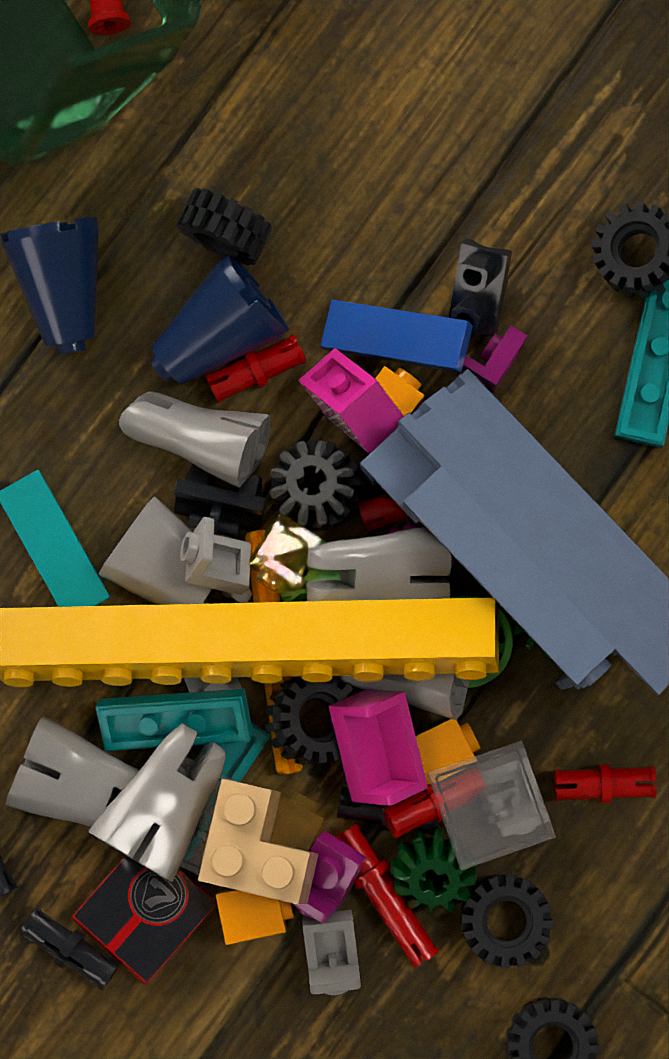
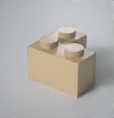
M221 779L198 881L293 904H307L319 854L270 842L281 792Z

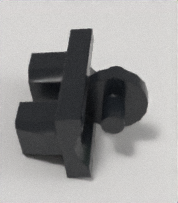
M466 238L460 247L449 318L470 322L473 325L472 335L481 333L493 337L499 328L504 295L508 285L512 251L486 247Z
M192 464L185 480H177L174 496H176L174 513L190 517L188 527L195 529L202 518L207 517L214 519V535L221 534L237 538L239 528L250 531L261 530L265 498H262V478L260 476L251 475L240 487L234 486L233 491L215 487L217 477Z

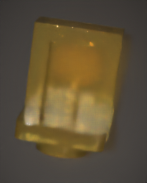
M281 513L276 514L250 557V568L258 573L256 580L266 588L280 594L283 590H300L306 581L301 575L307 567L308 549L320 545L322 539L287 516L285 517Z

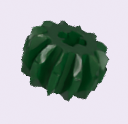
M438 826L433 831V837L426 838L417 829L413 834L414 844L401 841L398 846L399 857L394 858L391 862V874L396 877L394 880V890L397 895H407V905L410 910L424 903L429 916L436 910L435 906L442 905L451 914L455 908L454 899L467 902L468 897H470V885H474L477 881V869L472 865L474 861L464 862L454 835L446 840L443 839L442 830ZM456 833L460 847H462V838ZM470 847L461 848L465 860L474 858V853Z

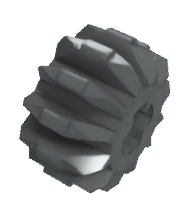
M304 441L297 443L299 459L295 460L286 451L279 455L282 463L289 468L288 471L279 468L271 469L270 477L272 479L286 483L271 489V498L282 499L290 497L281 506L280 513L286 517L298 506L300 508L298 514L299 525H306L309 511H316L317 522L320 526L326 525L325 507L328 506L338 516L344 513V507L334 497L338 496L345 499L353 497L354 489L338 484L339 482L351 479L354 476L353 469L345 467L335 470L344 458V454L340 450L334 452L326 460L324 459L326 453L325 442L319 441L316 445L315 455H308L307 445ZM308 472H315L316 479L322 475L326 482L319 485L320 493L316 495H309L307 488L303 492L298 488V485L305 482L304 474Z

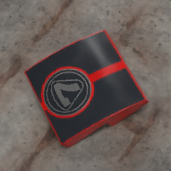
M125 856L75 912L71 919L146 986L213 910L217 903L179 869L173 882H170L130 857Z

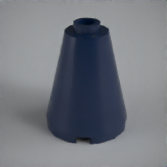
M97 217L74 219L75 223L68 224V222L59 223L58 221L0 233L1 244L46 347L56 345L57 355L86 350L85 340L94 338L99 238Z
M226 255L216 263L151 348L155 357L150 362L167 383L174 379L183 385L281 338L289 330L284 317L270 298L268 300L258 289L260 284L234 256Z

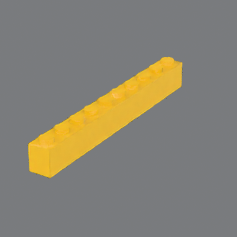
M493 597L0 608V680L12 687H30L34 681L52 680L56 685L67 687L79 686L83 680H101L108 685L124 686L131 684L132 679H151L152 682L157 684L175 685L181 683L182 678H201L203 682L210 684H226L231 682V677H251L253 681L259 683H276L286 676H302L303 680L309 682H328L332 680V676L352 675L354 679L365 682L379 681L383 679V675H404L409 680L426 681L433 679L435 674H455L460 679L478 680L485 678L487 673H499V612L496 600Z

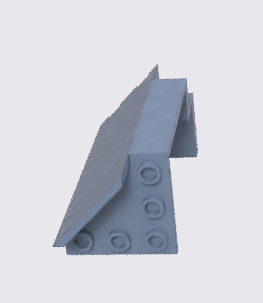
M469 369L460 374L447 388L443 387L425 400L412 415L408 413L398 420L397 429L360 462L359 477L372 490L380 485L415 523L420 520L565 673L555 682L561 690L573 686L578 690L581 687L585 688L587 685L591 686L612 666L606 659L610 653L613 656L618 654L657 696L669 685L668 577Z

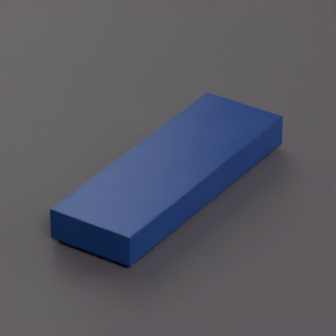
M331 300L320 346L326 351H332L336 348L344 354L461 373L473 325L466 320Z

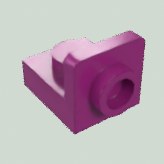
M513 326L509 327L504 337L495 333L480 357L487 362L486 365L483 366L466 355L462 372L457 377L469 369L494 394L525 346L528 335Z
M324 830L316 838L310 852L318 853L319 855L308 903L301 905L293 904L305 916L315 918L322 923H325L344 903L367 858Z

